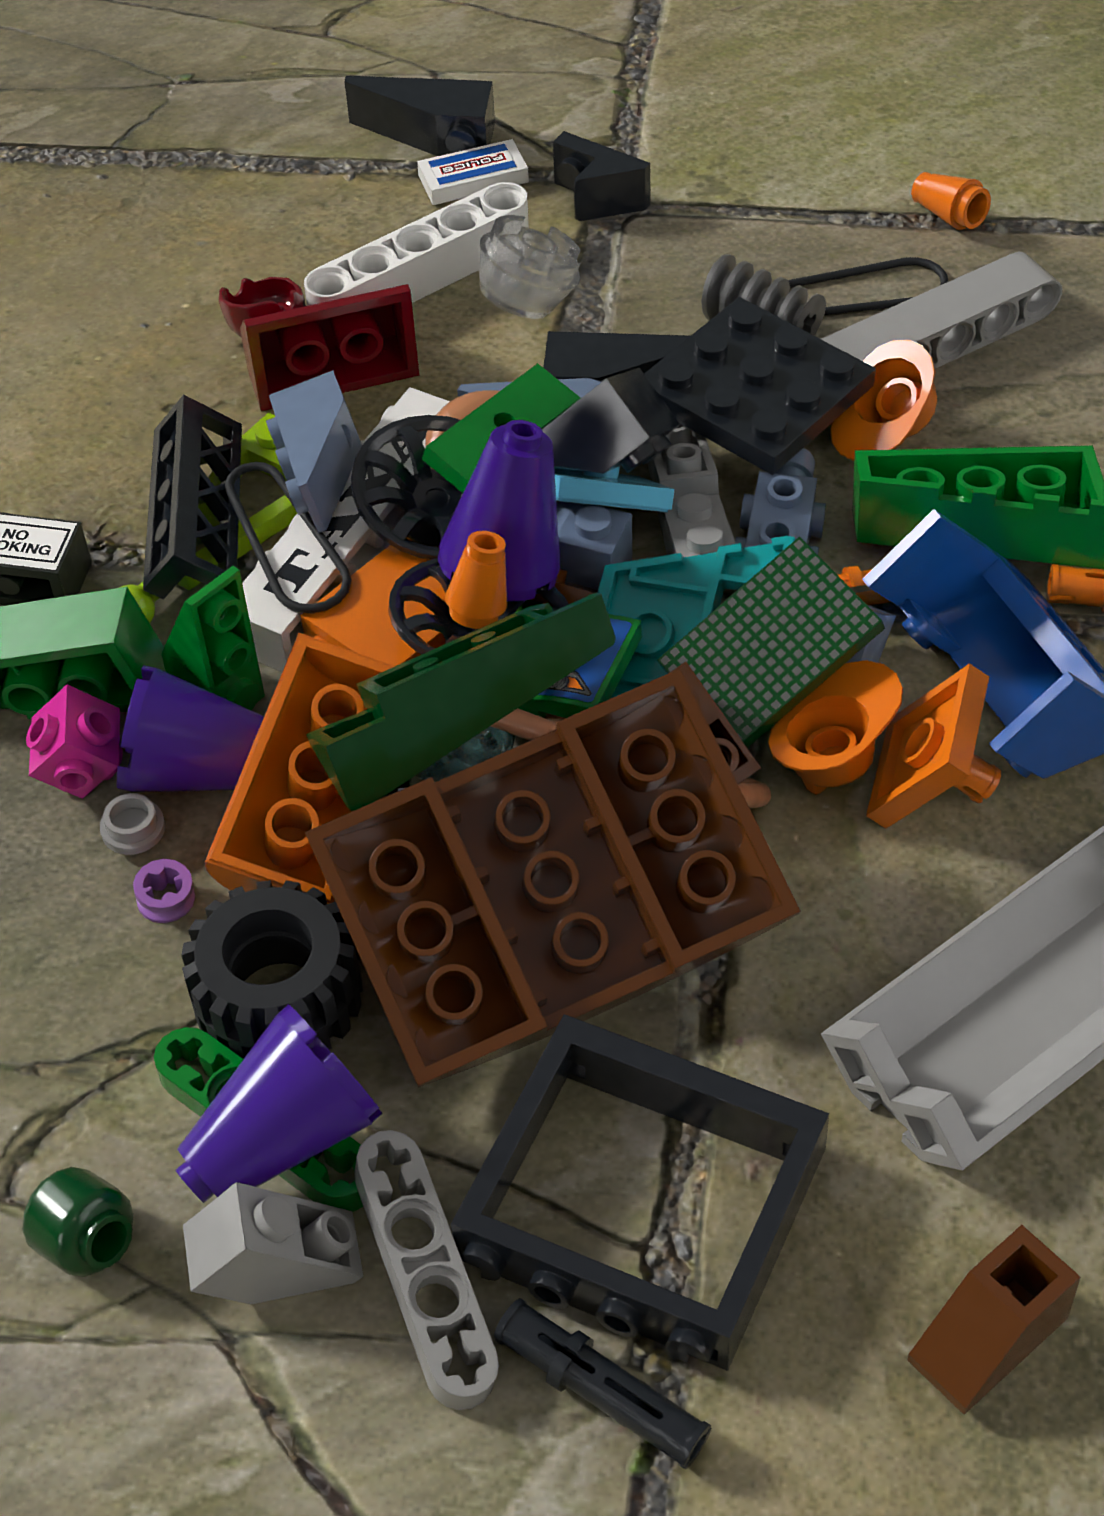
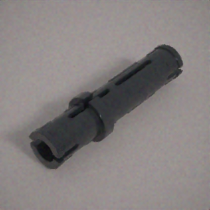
M521 1298L515 1300L500 1319L494 1333L495 1341L501 1345L505 1344L546 1372V1382L558 1391L562 1392L568 1387L611 1416L616 1422L630 1429L677 1461L678 1465L685 1470L699 1455L710 1435L711 1425L705 1421H700L651 1388L647 1383L636 1378L592 1348L594 1342L592 1338L580 1330L570 1334L531 1308Z

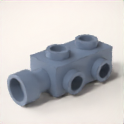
M803 448L774 475L759 471L755 495L744 494L740 528L748 529L747 538L736 537V544L741 543L742 547L745 548L772 543L771 538L791 536L797 539L800 536L809 545L810 537L822 538L826 503L815 502L817 478H813L815 459L808 450ZM810 546L818 555L819 546Z

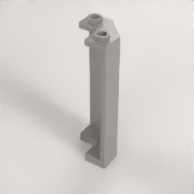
M1104 825L821 1033L851 1093L870 1111L882 1104L908 1130L902 1134L901 1142L921 1161L963 1171L1104 1059Z

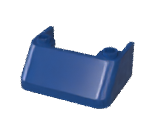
M933 509L862 579L868 588L902 609L908 617L902 623V626L924 649H929L934 644L947 652L960 669L970 663L989 676L985 701L1006 726L989 744L996 753L1003 756L1023 777L1027 778L1030 774L1034 773L1045 779L1103 755L1104 668L1033 583L1016 566Z

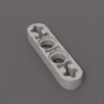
M393 1130L378 1131L367 1137L359 1147L354 1170L358 1193L428 1388L434 1398L446 1407L456 1410L472 1409L483 1403L492 1392L499 1367L496 1349L420 1149L415 1141L404 1133ZM380 1156H387L392 1165L403 1164L401 1165L398 1187L402 1197L392 1202L393 1189L387 1174L384 1171H375L377 1158ZM403 1218H418L428 1224L432 1230L433 1239L427 1246L421 1249L411 1250L403 1248L393 1238L391 1228L397 1221ZM436 1283L447 1286L457 1297V1309L446 1317L435 1318L428 1316L421 1311L416 1302L415 1295L421 1288L428 1284ZM464 1327L468 1328V1330L460 1331ZM459 1331L457 1347L463 1362L466 1365L478 1363L480 1366L476 1370L473 1385L465 1386L459 1375L449 1377L445 1375L449 1371L452 1360V1350L447 1338ZM430 1340H438V1341H437L436 1343H432Z

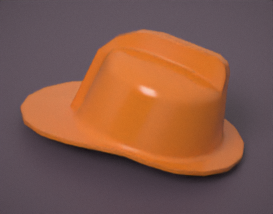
M893 340L877 347L863 360V362L876 368L874 386L832 423V444L841 456L854 461L855 450H894L906 438L919 433L929 424L937 404V393L933 383L935 368L931 355L922 345L911 340Z
M868 660L845 663L781 718L771 729L768 745L773 758L784 767L795 770L796 774L802 778L806 789L815 795L820 794L827 787H839L852 783L862 777L873 762L877 737L893 720L902 704L903 687L897 673L885 664Z

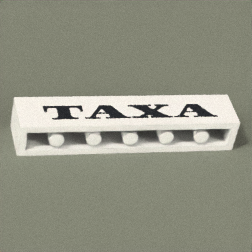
M409 387L394 406H389L385 410L379 424L365 440H361V444L363 445L377 430L391 422L413 416L436 415L450 401ZM420 431L417 433L423 442L424 448H426L425 439L427 431ZM400 437L385 444L379 450L394 457L414 475L408 449ZM368 466L365 478L366 491L382 486L399 488L396 481L384 470ZM352 471L328 528L323 531L328 541L349 569L350 576L390 545L372 531L359 514L352 496ZM392 503L372 506L379 518L392 530L403 517L405 511L401 506ZM298 514L292 519L288 530L271 550L265 551L283 592L293 601L304 604L317 603L342 583L341 573ZM258 560L255 569L242 583L256 654L259 663L283 672L298 633L304 634L300 616L303 613L285 607L276 598Z

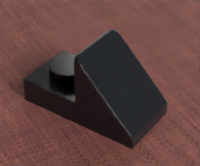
M565 131L553 141L554 184L574 191L576 220L585 221L644 211L651 205L649 162Z

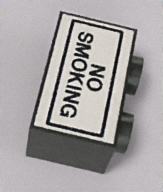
M0 512V605L6 606L79 594L92 565L81 522Z

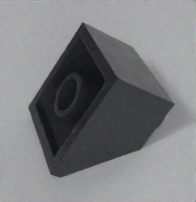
M637 368L606 378L543 428L542 431L553 442L554 466L604 474L622 465L628 473L640 464H647L670 447L672 444L666 435L681 424L641 369Z

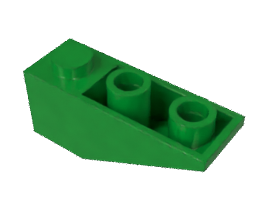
M232 566L184 601L161 656L165 672L252 710L257 702L265 697L240 570Z

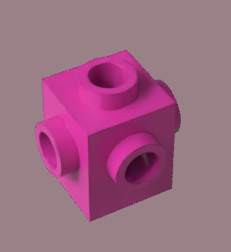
M67 684L31 718V725L26 736V744L30 748L29 776L82 799L103 780L112 778L117 772L123 756V750L119 746L120 708Z

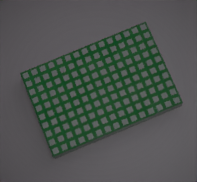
M799 536L657 659V661L667 674L686 661L748 748L885 629L883 621Z

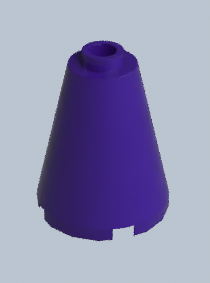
M513 420L492 431L441 539L438 562L442 573L451 580L452 572H455L463 550L467 545L468 536L471 533L490 531L500 535L506 542L507 601L535 598L537 588L548 584L549 591L555 586L560 570L553 442L538 425L525 420Z
M143 665L141 668L142 679L137 678L134 685L121 741V747L125 748L126 753H131L128 767L118 766L117 788L130 792L234 790L264 716L163 670Z
M289 1004L275 1016L177 1148L185 1162L176 1169V1172L203 1203L214 1194L218 1197L236 1182L258 1187L372 1125L383 1114L374 1100L334 1053L330 1052L318 1037L315 1038L316 1032Z

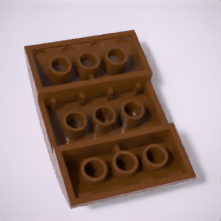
M681 669L558 721L556 730L440 781L434 782L433 778L430 777L305 832L418 1088L471 1069L553 1035L564 1014L585 1021L710 962L801 912Z

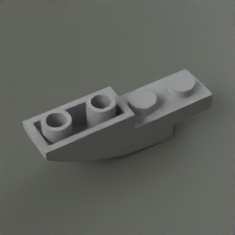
M681 424L666 435L672 445L648 462L651 481L675 489L672 510H668V512L657 511L667 555L682 553L683 557L714 553L717 552L719 546L736 543L719 496L718 472L705 437Z

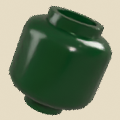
M69 1167L51 1174L31 1194L24 1210L22 1230L26 1243L40 1256L69 1275L86 1277L111 1267L121 1259L132 1240L134 1213L130 1200L118 1188L87 1169Z

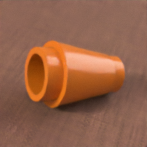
M923 172L915 179L911 191L912 199L915 202L920 203L956 230L978 227L985 220L991 204L989 191L983 188L979 180Z
M476 531L468 536L467 545L463 550L445 594V601L449 607V614L452 619L468 628L480 629L498 621L499 616L507 609L506 542L500 535L494 532Z

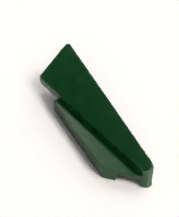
M600 593L589 594L587 597L554 612L549 603L527 607L357 683V688L367 710L306 734L313 751L347 808L355 811L381 799L613 646L616 637L602 595Z

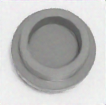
M137 793L123 794L110 801L100 821V833L105 845L110 850L124 855L139 854L151 849L161 840L165 832V820L161 809L149 798Z

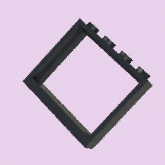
M564 1014L451 1223L452 1235L462 1261L480 1268L481 1278L496 1281L502 1277L528 1288L529 1292L537 1300L548 1306L558 1309H565L568 1305L596 1316L597 1320L613 1333L624 1337H636L639 1334L666 1345L671 1354L686 1363L690 1356L728 1371L825 1152L829 1113ZM567 1078L784 1161L717 1309L493 1219Z

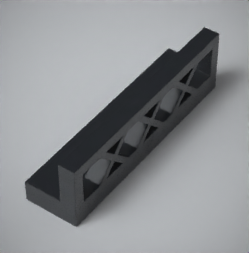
M184 394L154 429L143 591L163 600L185 575L207 585L230 567L235 566L237 568L239 518L227 495L225 483L228 475L235 468L241 466L242 424ZM202 427L222 436L223 445L216 447ZM208 464L221 481V484L214 486L200 465ZM239 476L234 483V488L240 500ZM206 503L220 524L212 526L198 508V505ZM204 544L217 561L218 566L197 557L196 546Z

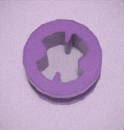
M171 859L151 861L144 865L135 876L133 882L138 910L144 918L152 922L168 923L185 916L193 907L195 893L190 871L182 863ZM168 883L175 884L176 893L167 892L161 900L154 899L152 890L162 891Z

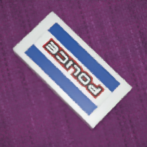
M513 139L417 161L418 176L432 205L465 198L496 183L510 182L521 185L529 182L528 167Z

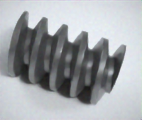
M726 254L721 256L710 269L703 287L701 303L705 318L711 320L735 299L741 297L815 335L825 314L826 300L824 296L816 293L807 301V288L798 285L789 292V280L779 277L771 284V272L761 269L754 274L753 264L742 261L736 266L735 256Z

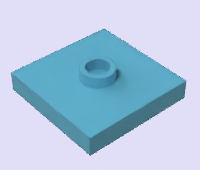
M554 467L556 500L660 512L672 510L675 489L640 476L619 474L620 467L604 474Z

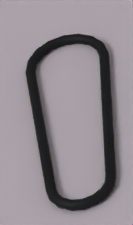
M906 257L791 279L789 284L790 288L798 285L813 284L906 265H918L931 269L940 277V285L948 282V276L940 265L931 260L919 257ZM913 297L826 307L824 315L891 308Z
M251 462L235 468L227 477L225 483L226 492L276 598L285 607L302 613L321 612L339 604L349 593L352 582L349 569L324 533L317 532L309 512L303 513L300 516L341 573V588L333 597L324 602L314 604L298 603L289 599L283 592L238 498L234 483L239 476L246 472L264 471L276 480L292 503L285 484L286 480L274 466L263 462Z

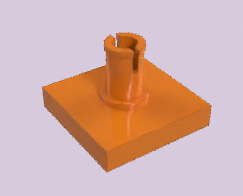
M969 663L894 716L886 729L866 817L887 829L951 787H955L963 792L975 803H982L983 798L987 800L993 794L1000 782L1001 770L974 754L989 682L988 675Z

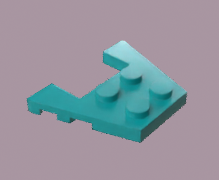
M795 537L771 538L772 543L745 548L742 547L741 543L719 546L717 552L683 557L682 553L605 565L598 593L602 595L608 614L641 620L642 638L611 698L666 675L667 673L661 668L657 659L720 606L725 589L738 590L796 540Z

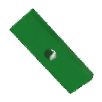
M537 363L429 443L425 448L422 460L463 493L495 428L506 425L513 420H525L535 423L543 429L579 401L581 397Z

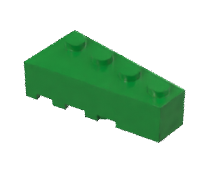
M1093 445L855 450L852 515L857 542L897 546L935 509L1006 559L1104 569V478Z
M128 587L0 606V709H11L26 715L27 719H31L68 684L120 708V712H128L137 678L142 679L141 668L143 665L165 671L161 656L164 646Z

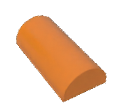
M298 633L205 860L206 870L218 883L230 891L242 886L244 891L248 892L257 889L256 882L271 880L273 887L282 888L285 881L300 883L303 893L308 892L314 887L325 893L327 904L335 902L305 832L352 811L343 802L313 751L306 734L367 710L356 684L395 667L394 665Z

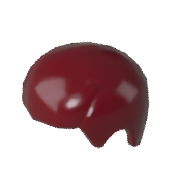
M269 277L256 282L243 278L240 289L234 296L225 287L219 290V304L226 323L241 338L240 327L245 319L306 306L301 287L290 278Z

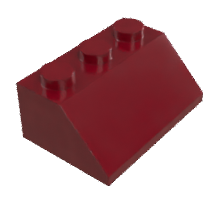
M408 284L245 319L240 327L247 369L261 411L273 409L269 398L270 394L330 371H334L342 393L420 376L411 290Z

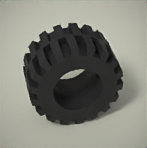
M271 880L256 882L257 889L245 892L242 886L228 892L230 900L225 903L214 900L205 908L207 919H195L188 930L191 941L183 944L181 955L185 966L182 968L200 1030L207 1032L244 1059L275 1016L289 1004L316 1032L315 1038L318 1037L331 1050L330 1038L335 1036L343 1039L351 1029L349 1017H358L362 1005L360 993L363 992L357 949L336 902L327 904L325 893L314 887L308 892L303 893L298 882L285 881L281 888L273 887ZM286 963L303 967L292 977L278 983L258 985L245 982L254 972L269 965Z

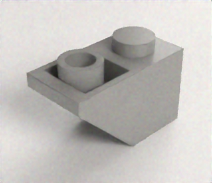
M236 1182L183 1224L190 1290L194 1293L246 1304H256L353 1284L363 1277L353 1212Z

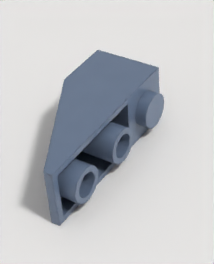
M334 371L270 394L269 398L275 417L266 420L277 449L275 452L287 480L285 484L298 515L309 511L318 533L327 530L352 471L355 457L362 447Z

